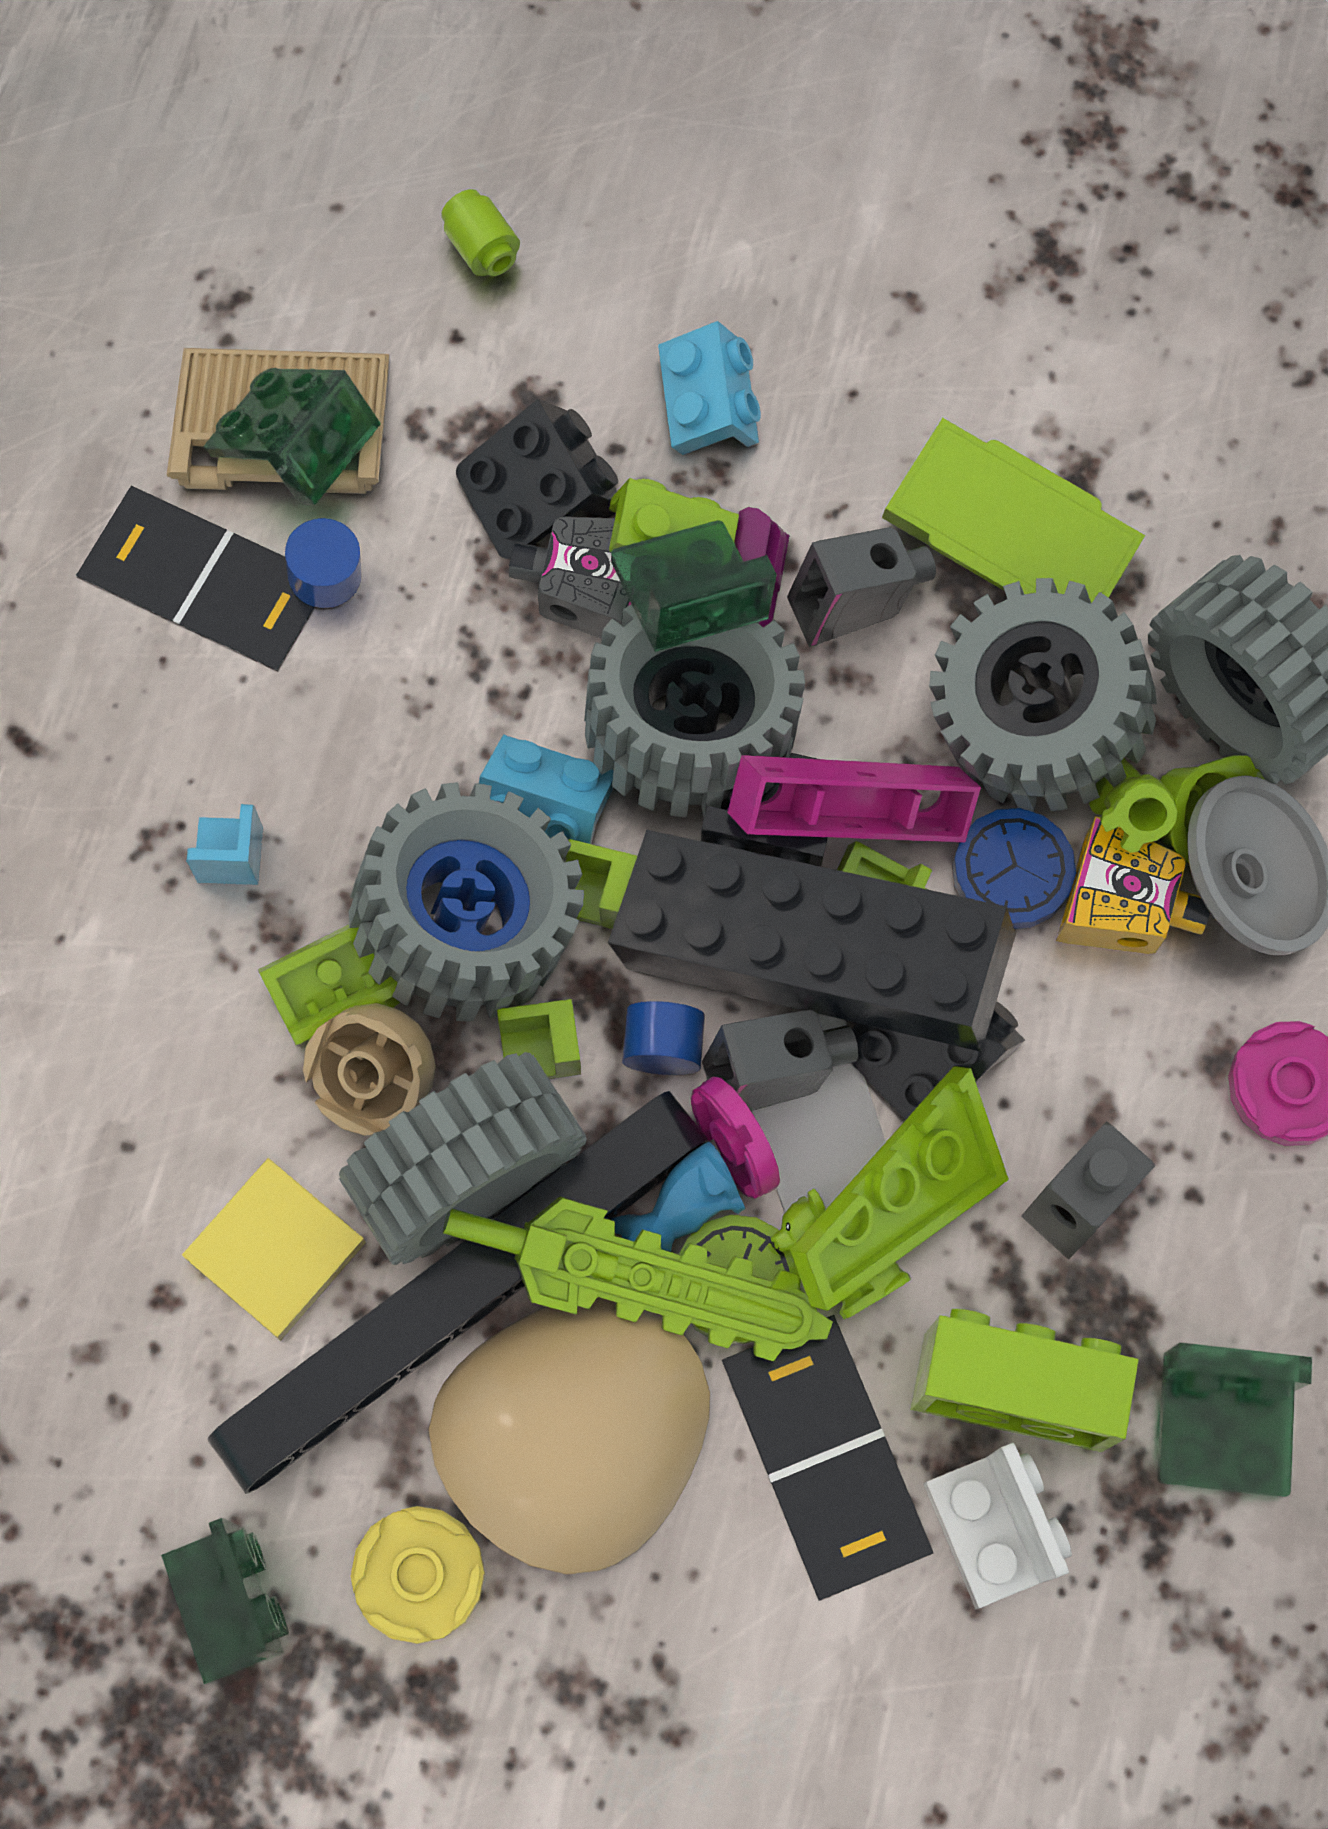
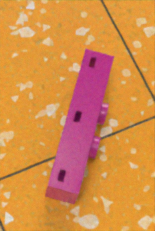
M741 755L727 813L747 834L965 843L981 786L962 769L955 766ZM766 782L780 783L775 795L769 800L761 802ZM917 790L941 791L938 800L932 806L926 809H919L922 795Z

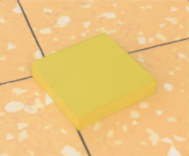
M267 1158L184 1251L182 1256L281 1341L366 1242L362 1236L272 1160Z

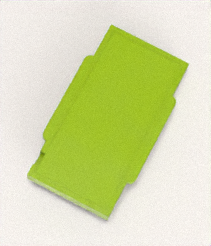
M943 417L882 515L884 520L1004 590L1003 586L1019 581L1024 594L1036 593V578H1053L1058 593L1065 594L1070 580L1086 586L1091 603L1099 592L1109 598L1145 537L1144 534L1101 510V501L1088 492L1000 441L990 440L986 443Z

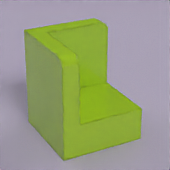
M568 839L571 847L565 859L566 862L579 861L582 876L575 889L584 890L583 907L576 919L613 929L637 855Z
M572 999L497 1010L503 1058L515 1053L520 1056L527 1052L531 1053L532 1056L534 1055L549 1079L581 1075V1062Z

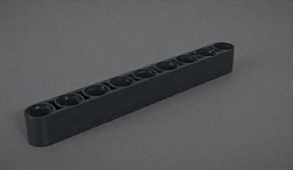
M666 1091L649 1101L493 1220L524 1229L525 1222L532 1220L559 1196L605 1209L607 1213L604 1218L612 1220L666 1180L672 1169L687 1154L709 1142V1140L670 1091ZM468 1240L463 1241L219 1425L208 1437V1442L244 1493H251L272 1480L524 1288L518 1263L515 1260L516 1254Z

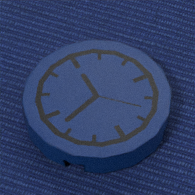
M1022 808L997 809L976 819L969 828L966 842H959L952 863L954 887L959 896L1007 906L1014 929L1031 928L1052 918L1069 897L1076 876L1074 850L1063 831L1044 815Z

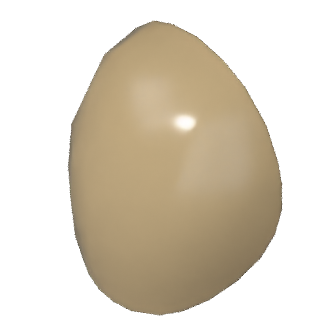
M600 1297L596 1298L590 1309L577 1306V1314L545 1307L499 1331L475 1348L456 1366L443 1383L435 1399L429 1425L434 1466L448 1495L469 1523L502 1551L529 1566L562 1574L600 1571L619 1563L635 1553L656 1533L675 1507L690 1479L703 1446L709 1421L710 1391L702 1362L691 1343L684 1335L663 1330L662 1315L644 1310L636 1322L616 1316V1302Z

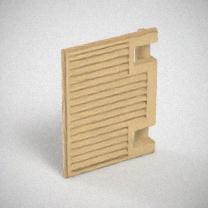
M183 348L167 477L178 479L179 485L184 486L185 489L227 490L228 487H233L234 481L318 483L319 490H324L325 493L366 494L367 491H372L373 485L379 483L389 354ZM193 446L219 447L217 466L192 465ZM332 450L360 451L358 470L332 469Z

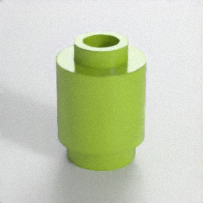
M468 189L459 192L445 204L441 212V218L444 221V232L475 275L498 276L511 268L516 260L520 240L489 197L480 195L477 190Z

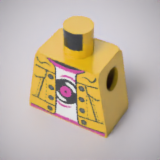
M1095 816L1084 836L1076 865V876L1070 895L1067 898L1056 941L1066 944L1152 954L1157 952L1166 939L1169 926L1202 935L1210 912L1200 896L1179 890L1186 859L1182 855L1155 842L1144 843L1138 852L1130 853L1120 845L1124 831L1117 827L1106 832L1100 817Z

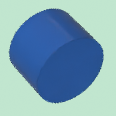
M326 518L304 522L290 534L285 546V559L289 585L294 594L304 603L318 608L336 607L351 599L357 592L362 577L360 546L355 534L343 523Z
M647 1001L629 1005L626 1015L623 1065L640 1072L661 1075H688L700 1071L705 1023L704 1012L692 1006L673 1002Z

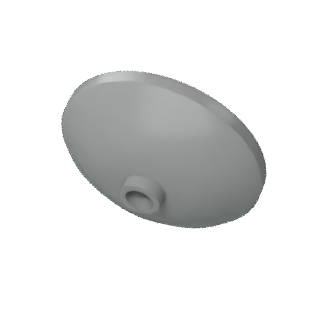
M1232 777L1208 789L1198 800L1190 818L1188 828V860L1195 887L1212 917L1239 942L1253 950L1268 955H1288L1314 944L1328 928V848L1315 822L1302 805L1279 786L1258 777Z

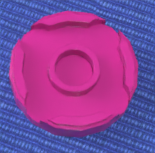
M1301 1021L1275 1022L1254 1032L1234 1055L1228 1075L1231 1102L1242 1122L1263 1139L1283 1146H1302L1313 1144L1328 1137V1037L1321 1031L1315 1030L1316 1026Z
M711 1077L704 1081L701 1086L692 1091L690 1098L692 1111L700 1130L709 1141L714 1139L737 1189L745 1196L754 1199L764 1194L767 1195L777 1189L780 1184L778 1165L762 1128L747 1104L734 1088L722 1078Z

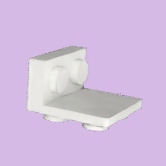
M1014 1443L999 1448L986 1458L924 1483V1487L975 1609L982 1608L1039 1583L1053 1580L1069 1573L1064 1560L1072 1556L1067 1536L1057 1518L1054 1517L1047 1520L1036 1495L1044 1491L1039 1471L1028 1453L1019 1455Z

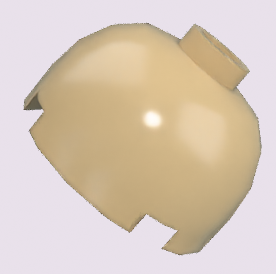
M374 1003L348 1008L318 1027L305 1048L303 1073L306 1083L312 1079L314 1089L320 1097L315 1101V1104L321 1113L340 1128L366 1136L387 1129L390 1126V1120L403 1111H411L420 1104L419 1100L427 1096L433 1087L436 1065L430 1040L419 1023L401 1010Z

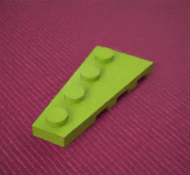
M953 1066L790 1249L811 1307L826 1311L830 1310L1009 1180L971 1068Z

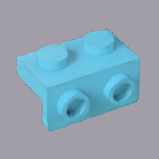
M719 321L658 344L672 448L685 455L732 436L746 447L759 443L756 422L760 421L761 411L758 400L752 392L749 371L753 369V357L747 342L742 337H737Z
M503 734L480 775L479 784L492 786L490 799L503 803L508 791L524 798L518 811L529 818L537 808L542 810L551 818L545 830V833L550 838L563 832L567 839L592 844L595 826L614 788L612 787L614 770L611 769L601 775L596 765L589 760L571 757L537 746L533 742L519 740Z

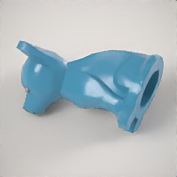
M707 1142L687 1154L672 1169L661 1187L652 1212L644 1215H621L612 1220L615 1221V1233L622 1235V1238L635 1241L642 1229L661 1235V1249L671 1252L675 1239L697 1232L704 1223L718 1212L732 1210L739 1214L745 1210V1206L726 1163L715 1146Z

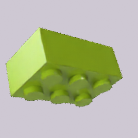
M951 1309L950 1317L939 1315L924 1334L910 1410L1097 1452H1103L1126 1439L1139 1359L1120 1355L1121 1345L1096 1338H1082L1081 1346L1055 1340L1056 1331L1027 1323L1016 1324L1015 1331L989 1326L990 1317L988 1315L965 1309Z

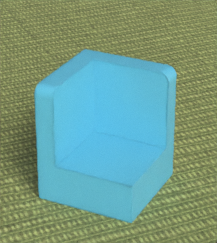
M241 804L239 819L199 817L196 848L187 849L186 860L197 883L259 884L263 825L255 806L252 804Z

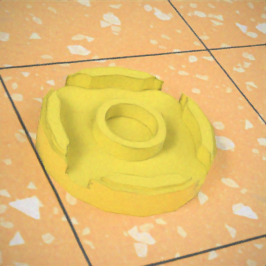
M415 1506L393 1512L369 1528L356 1548L350 1577L356 1603L371 1626L391 1639L421 1644L445 1638L467 1622L480 1601L485 1571L480 1547L463 1523L443 1510Z

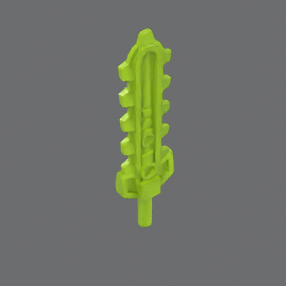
M559 1196L532 1220L525 1222L524 1229L453 1208L448 1211L444 1222L443 1234L516 1254L515 1260L518 1263L529 1300L532 1303L577 1314V1306L590 1309L596 1298L600 1297L616 1302V1316L636 1322L642 1312L646 1310L662 1315V1329L665 1331L683 1335L690 1323L708 1328L709 1343L729 1348L736 1336L754 1341L755 1356L775 1361L782 1349H794L803 1346L808 1340L827 1339L833 1321L817 1312L815 1307H811L807 1294L798 1289V1274L779 1269L772 1281L753 1276V1261L734 1256L727 1268L707 1262L706 1247L688 1243L680 1255L661 1249V1235L643 1229L635 1241L615 1236V1221L604 1218L607 1210Z

